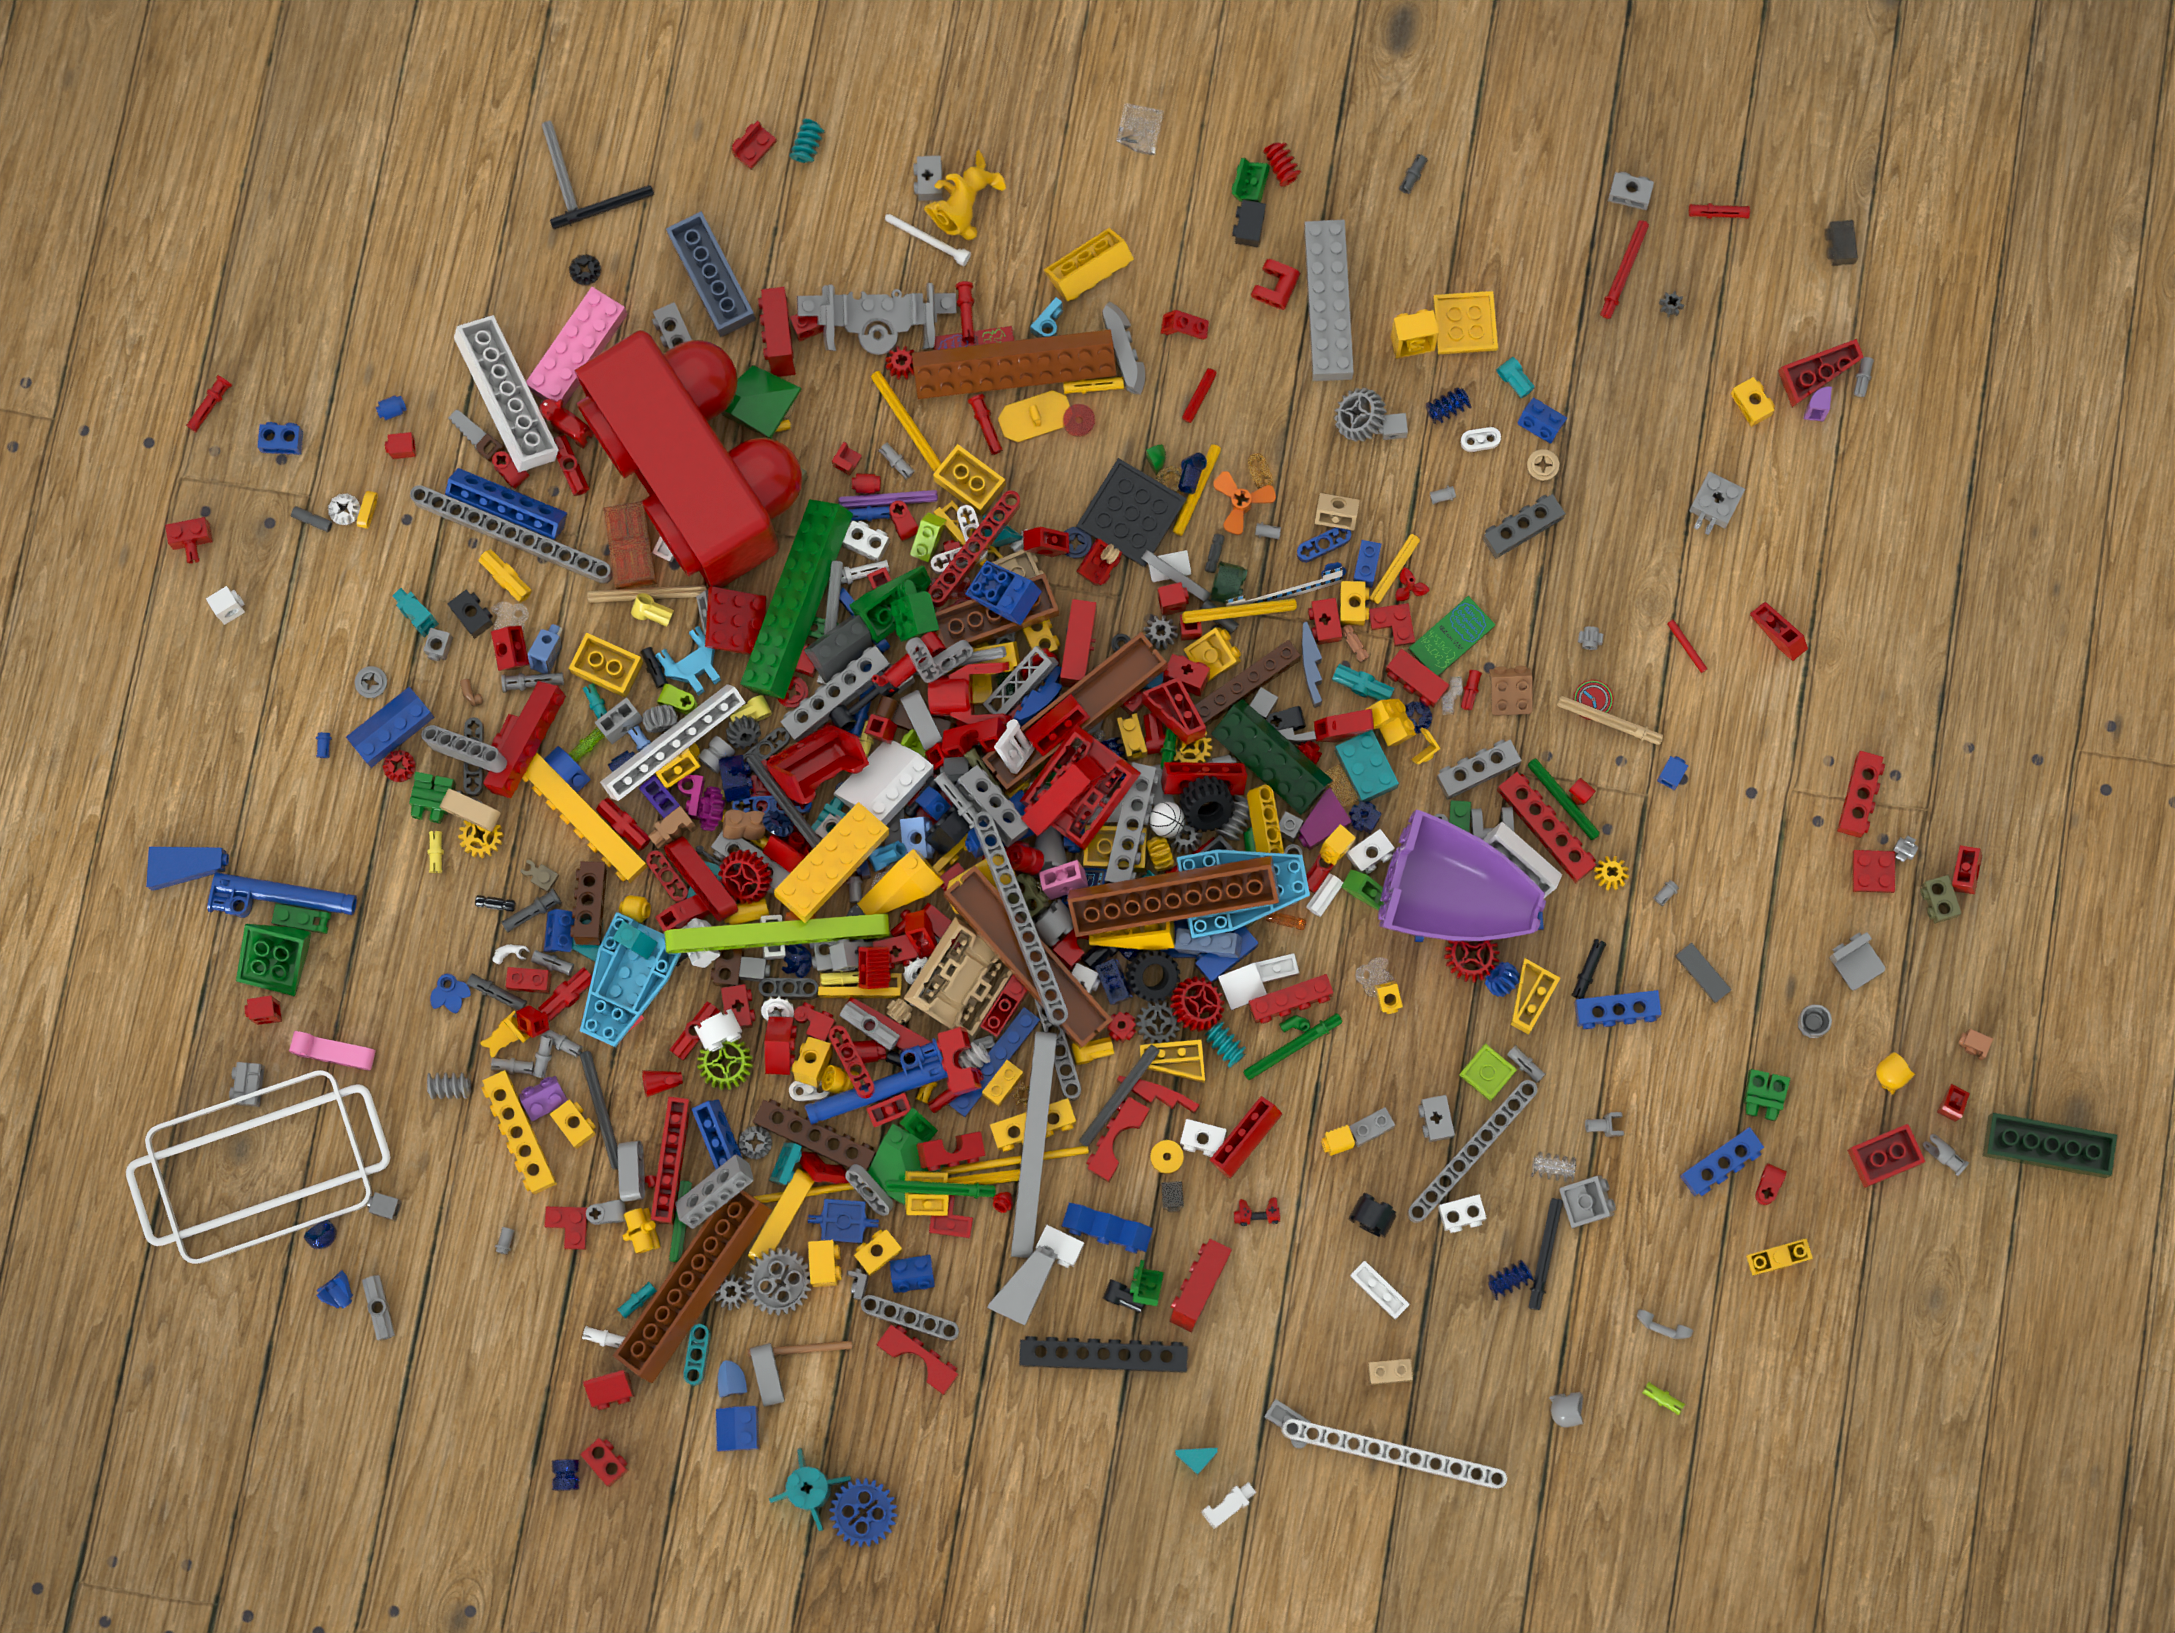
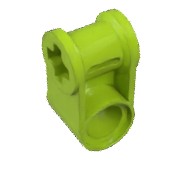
M664 684L657 700L659 705L673 706L675 711L688 715L698 707L692 694L670 684Z

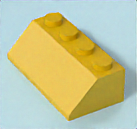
M1108 228L1045 268L1044 272L1059 294L1065 300L1070 301L1076 299L1085 290L1093 288L1101 280L1109 278L1118 269L1126 267L1134 258L1125 240L1111 228Z

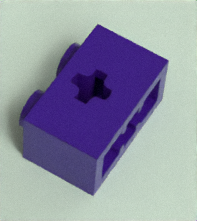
M655 775L639 787L642 794L663 819L680 806Z

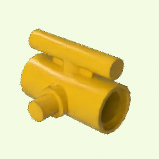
M639 1208L624 1213L628 1230L623 1234V1239L625 1241H632L636 1254L661 1248L655 1229L656 1224L654 1221H651L649 1208Z

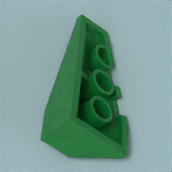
M923 565L865 593L849 605L853 614L861 617L875 643L880 642L896 628L895 618L891 613V603L899 599L897 585L906 580H911L914 582L918 593L925 591L932 581Z

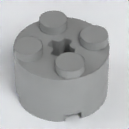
M1060 899L1057 902L1051 903V906L1039 915L1037 922L1033 920L1039 938L1049 947H1052L1059 940L1058 937L1062 933L1066 935L1074 928L1070 910Z

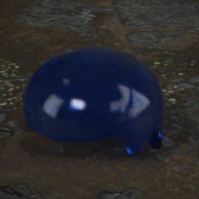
M325 1220L311 1227L304 1234V1239L313 1249H325L335 1241L337 1230L330 1221Z

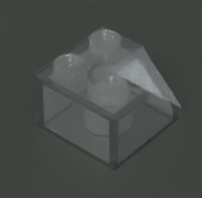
M1125 103L1116 141L1135 152L1155 156L1163 123V110Z

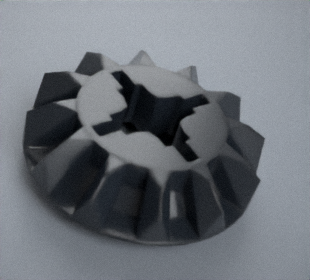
M587 253L585 255H578L577 258L572 260L569 267L570 276L580 285H590L601 274L600 263L594 256H590ZM589 264L588 269H589V271H590L591 273L586 272V271H584L583 273H581L582 270H581L580 266H584V267H585L586 265Z

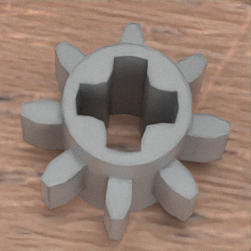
M1584 627V631L1579 633L1578 643H1582V648L1596 650L1598 645H1602L1604 634L1599 633V628Z
M1908 835L1905 839L1900 837L1893 851L1897 852L1895 858L1903 862L1907 858L1912 860L1918 850V846L1914 844L1916 839Z

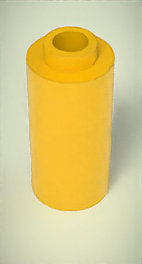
M762 897L761 900L758 902L754 901L752 904L747 902L744 904L738 903V912L726 918L724 922L725 924L729 923V925H739L758 920L761 916H770L766 898Z

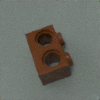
M745 948L719 950L720 956L715 959V968L711 969V980H714L715 986L731 987L740 985L741 957H744ZM727 950L734 952L733 957L729 960L723 958V954ZM725 970L731 972V976L727 980H723L720 977L721 973Z

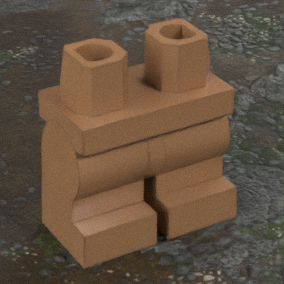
M679 806L666 816L661 823L659 821L655 823L656 830L649 834L648 837L658 849H661L667 843L669 844L683 836L684 831L687 829L692 833L698 828L683 808Z

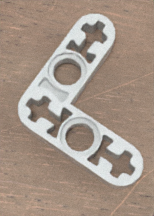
M963 505L958 509L957 517L965 542H967L969 539L967 531L969 529H977L979 522L974 509L969 505ZM963 511H967V513H972L969 515V519L971 523L975 522V524L967 525L966 518L961 517L963 515ZM972 545L969 548V550L975 553V549H980V547L977 545ZM962 547L934 556L931 560L933 572L941 574L949 562L943 564V568L939 569L938 566H934L937 565V561L947 562V557L949 556L952 561ZM987 551L984 553V555L977 563L982 562L987 558ZM966 561L957 563L959 568H964L968 565Z

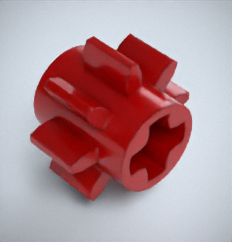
M1306 741L1305 744L1301 742L1298 746V749L1316 765L1322 755L1321 752H1318L1320 749L1319 745L1312 741Z

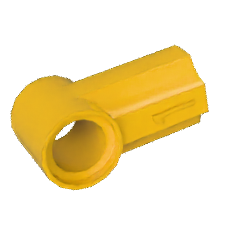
M1111 1037L1090 1041L1081 1049L1075 1043L1071 1044L1076 1065L1090 1063L1094 1061L1093 1059L1114 1055Z

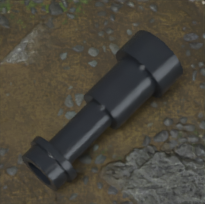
M933 776L927 779V784L918 793L919 796L928 786L939 792L941 787L934 781L935 778ZM914 801L910 807H905L904 812L909 817L914 818L917 816L915 812L920 806Z

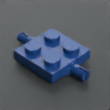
M824 1199V1208L821 1215H808V1223L820 1224L822 1229L821 1241L834 1240V1242L863 1244V1235L866 1227H879V1224H873L879 1223V1219H867L865 1214L866 1202Z

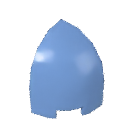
M723 1361L719 1368V1397H730L729 1394L741 1395L747 1393L744 1372L732 1361Z

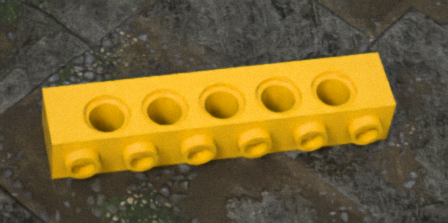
M504 1070L482 1080L484 1084L481 1087L486 1098L490 1097L492 1102L490 1109L494 1117L498 1116L501 1122L498 1124L502 1135L506 1134L509 1140L506 1143L508 1150L511 1154L514 1153L517 1161L514 1162L519 1173L523 1172L525 1176L523 1183L526 1190H531L535 1195L556 1185L557 1182L509 1074ZM500 1091L506 1092V1098L503 1101H497L496 1098ZM514 1110V1117L506 1120V1111ZM517 1128H522L523 1130L520 1138L513 1137V1132ZM524 1147L531 1148V1153L527 1157H522L521 1155ZM538 1165V1174L531 1176L529 1173L530 1168Z

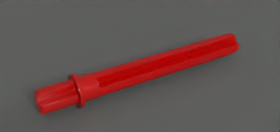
M1638 221L1610 291L1604 297L1605 303L1600 312L1603 318L1610 319L1615 307L1619 305V297L1649 227L1646 221Z

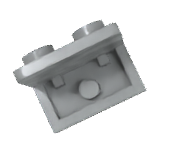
M1859 932L1850 938L1851 943L1846 946L1842 943L1833 949L1834 953L1829 957L1848 987L1853 991L1885 971V966L1869 944L1872 938L1868 932L1863 935Z

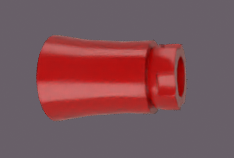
M875 1040L852 1041L863 1064L886 1060L885 1047ZM851 1049L843 1050L844 1058H850L853 1055Z

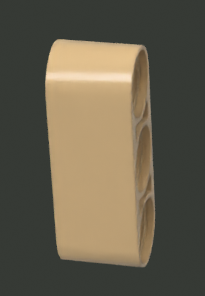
M452 789L447 790L439 806L444 811L491 832L501 815L499 811Z

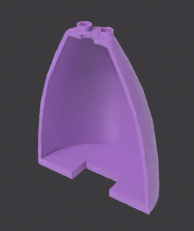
M1416 809L1408 820L1411 824H1408L1400 835L1399 843H1401V846L1397 847L1393 853L1380 898V901H1383L1384 904L1380 906L1378 911V919L1382 920L1379 922L1380 927L1410 935L1449 941L1503 939L1534 933L1538 930L1540 919H1537L1539 911L1542 912L1546 904V900H1543L1545 893L1504 854L1475 835Z

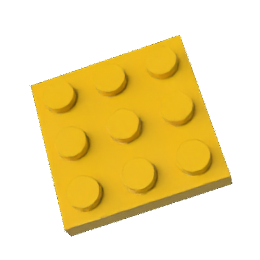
M1493 291L1433 295L1434 315L1438 328V355L1498 351Z

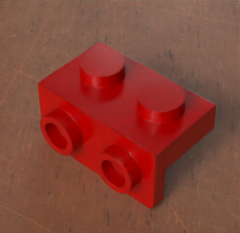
M1096 539L1076 571L1094 586H1101L1109 580V573L1119 564L1122 554L1120 551L1118 557L1111 564H1108L1106 559L1102 560L1100 558L1101 554L1108 544L1101 539Z

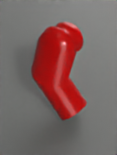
M906 909L900 914L903 920L890 931L894 937L901 936L905 932V915L911 913L910 910Z

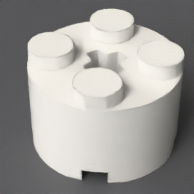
M732 1009L726 1010L727 1015H723L721 1012L701 1022V1028L697 1025L694 1027L705 1050L709 1049V1051L714 1052L723 1047V1042L728 1040V1042L732 1043L741 1038L740 1033L742 1029Z

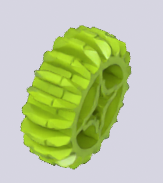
M739 1039L732 1043L728 1042V1040L723 1042V1047L719 1050V1057L712 1060V1062H709V1059L713 1052L709 1051V1049L707 1051L700 1049V1053L705 1056L697 1058L699 1062H703V1064L697 1067L699 1070L705 1069L700 1073V1076L705 1077L708 1075L705 1079L707 1084L713 1080L712 1088H715L719 1083L720 1090L724 1089L725 1084H727L728 1090H732L731 1083H734L738 1088L739 1083L737 1081L739 1079L743 1083L746 1082L743 1074L751 1075L746 1068H753V1064L747 1063V1061L753 1060V1057L751 1055L746 1056L750 1049H743L746 1045L744 1041L737 1045ZM726 1047L736 1049L741 1056H729ZM724 1056L730 1061L726 1069L720 1064ZM741 1063L739 1071L731 1077L732 1067ZM710 1069H721L725 1079L714 1076Z

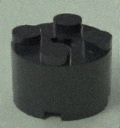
M1363 1193L1356 1202L1348 1219L1352 1223L1358 1221L1360 1223L1359 1227L1375 1236L1385 1238L1397 1217L1396 1211L1393 1210L1391 1205L1385 1202L1379 1204L1374 1201V1197Z

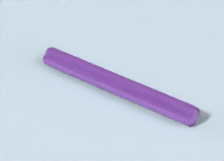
M936 490L847 496L839 497L838 502L845 508L891 505L894 501L898 500L903 501L905 504L938 501V493Z

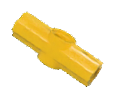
M491 549L481 555L478 560L479 563L519 603L530 597L532 590L518 577L519 575L508 563H504Z

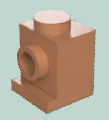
M1969 1029L1966 1033L1963 1032L1961 1034L1958 1044L1961 1045L1960 1047L1965 1048L1964 1051L1974 1056L1978 1054V1059L1983 1060L1987 1056L1993 1038Z

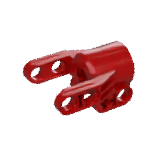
M1009 662L968 664L950 675L941 676L928 683L930 714L936 717L951 716L967 724L999 717L1003 724H1007L1012 720V715L1004 713L974 715L972 674L1002 673L1009 670Z

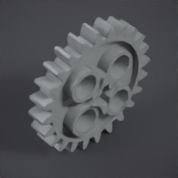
M777 1247L776 1253H774L769 1248L768 1255L762 1251L761 1259L754 1257L757 1262L756 1264L749 1263L752 1271H746L750 1278L745 1279L744 1282L750 1286L746 1287L745 1290L752 1292L748 1298L750 1300L755 1299L753 1304L755 1306L760 1305L759 1309L762 1312L767 1308V1313L770 1315L773 1310H775L777 1315H780L781 1310L788 1314L789 1307L795 1311L794 1304L803 1305L800 1300L801 1297L808 1298L804 1292L811 1291V1288L807 1286L810 1283V1278H807L810 1275V1270H805L809 1265L806 1262L802 1263L804 1258L802 1256L797 1257L798 1253L796 1251L790 1254V1250L785 1248L782 1253V1249ZM774 1263H779V1269L772 1272L771 1266ZM791 1273H797L794 1281H788ZM776 1279H779V1280L781 1279L782 1282H781V1283H776L775 1280H776ZM763 1281H768V1287L766 1289L761 1290V1283ZM786 1291L783 1299H777L779 1292Z

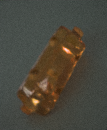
M1276 912L1266 916L1267 922H1277L1279 925L1291 928L1294 926L1299 930L1305 929L1306 919L1299 917L1296 919L1295 916L1283 913L1276 914Z

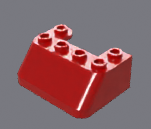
M828 725L770 758L766 765L788 798L801 804H807L813 801L816 796L814 789L819 787L820 783L834 778L842 770L853 774L860 773L864 767L869 765V762L858 736L836 726Z

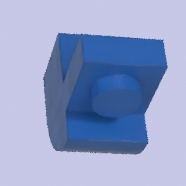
M559 746L544 758L576 793L591 780L581 767Z

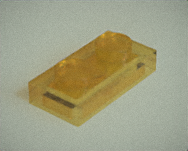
M1340 764L1324 771L1333 780L1328 787L1331 788L1343 808L1359 801Z

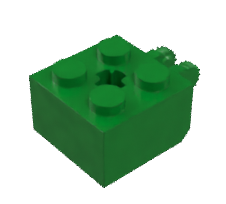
M906 580L897 585L899 599L891 603V613L895 618L896 633L900 638V642L909 641L915 637L921 638L928 632L939 630L931 595L927 591L917 593L915 584L911 580Z

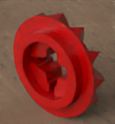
M792 677L788 690H792L795 685V691L800 695H793L791 700L789 693H786L784 699L777 698L780 704L787 708H797L802 700L808 698V687L799 677Z
M402 750L390 752L385 757L383 764L384 774L394 782L408 780L412 777L416 768L413 756L407 751ZM400 761H403L402 765L405 769L399 768L397 771H395L396 767L392 762L399 763Z

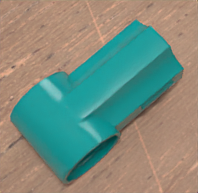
M1511 357L1496 368L1500 378L1505 383L1508 382L1520 398L1526 397L1535 389V386L1524 374L1523 368L1516 358Z

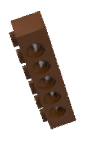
M1290 640L1281 644L1195 705L1205 726L1214 722L1228 712L1234 704L1242 699L1245 700L1258 691L1260 687H1264L1300 661L1301 655Z
M763 1099L753 1120L755 1125L848 1169L852 1165L857 1164L868 1172L876 1155L873 1151L874 1147L864 1142L862 1145L854 1142L855 1138L844 1134L842 1137L836 1134V1129L825 1125L824 1128L817 1125V1123L811 1125L808 1116L804 1119L798 1116L799 1112L788 1107L785 1110L780 1107L781 1103L770 1099L769 1102ZM776 1114H783L784 1120L782 1123L776 1124L773 1122V1117ZM796 1122L801 1123L803 1126L802 1130L798 1133L792 1131V1125ZM819 1131L821 1138L818 1141L810 1140L812 1132ZM832 1140H838L840 1146L836 1150L829 1149V1143ZM850 1149H857L858 1156L856 1158L850 1159L847 1157Z

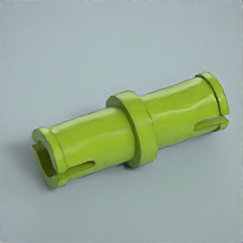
M1650 1382L1642 1392V1394L1658 1402L1659 1406H1665L1678 1416L1681 1409L1685 1406V1403L1669 1395L1670 1392H1664Z

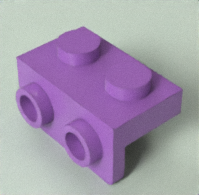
M556 1076L552 1078L546 1077L541 1080L540 1084L534 1087L529 1086L519 1094L520 1101L531 1121L556 1110L568 1101Z

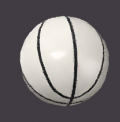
M1161 802L1150 812L1149 824L1158 836L1169 838L1176 836L1183 829L1185 816L1177 804Z

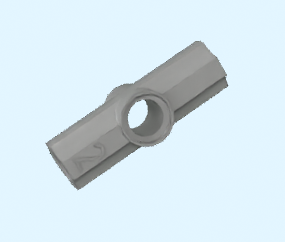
M851 1001L845 1005L839 1015L889 1051L895 1047L901 1037ZM869 1021L875 1023V1028L871 1031H867L864 1028L865 1024Z
M380 1275L363 1279L362 1283L368 1302L367 1307L371 1314L377 1340H385L396 1336L389 1312L390 1306L385 1297ZM381 1302L383 1310L380 1313H375L374 1306Z

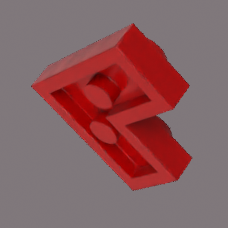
M1409 603L1369 609L1371 630L1392 628L1395 647L1415 643Z
M802 1152L799 1163L813 1181L819 1183L825 1181L834 1184L849 1183L845 1177L847 1171L842 1165L825 1164L816 1153Z
M949 1195L948 1215H931L929 1233L970 1239L973 1217L953 1215L956 1195Z
M546 1206L544 1227L565 1228L564 1249L586 1250L587 1207Z

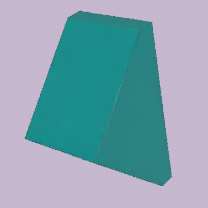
M994 517L996 521H1001L997 517ZM1006 525L991 546L1001 547L1020 541L1023 536ZM984 530L985 537H989L992 534L991 530Z
M1218 1449L1175 1450V1455L1198 1475L1217 1454Z

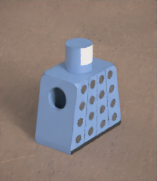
M551 624L548 631L540 630L528 652L530 669L542 674L551 673L562 647L560 639L561 627Z

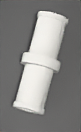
M586 1326L582 1339L600 1343V1346L603 1347L608 1345L618 1348L625 1339V1336L608 1333L609 1331L605 1329L600 1331Z

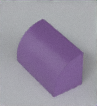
M1823 387L1813 394L1805 409L1804 419L1825 420L1830 410L1832 387Z

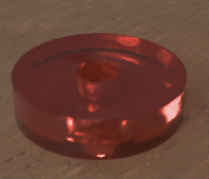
M1084 404L1070 406L1063 416V426L1072 436L1082 437L1089 434L1095 424L1093 411ZM1077 417H1080L1082 419V423H1077L1075 419Z

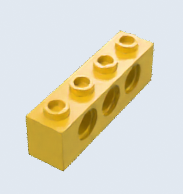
M1068 1098L1049 1104L1048 1117L1055 1114L1060 1119L1055 1125L1050 1124L1047 1119L1045 1138L1053 1136L1054 1131L1060 1129L1062 1132L1074 1128L1073 1125L1077 1124ZM1026 1113L990 1124L998 1150L1002 1149L1003 1152L1014 1149L1016 1144H1023ZM1018 1128L1020 1135L1017 1138H1011L1008 1135L1010 1129Z

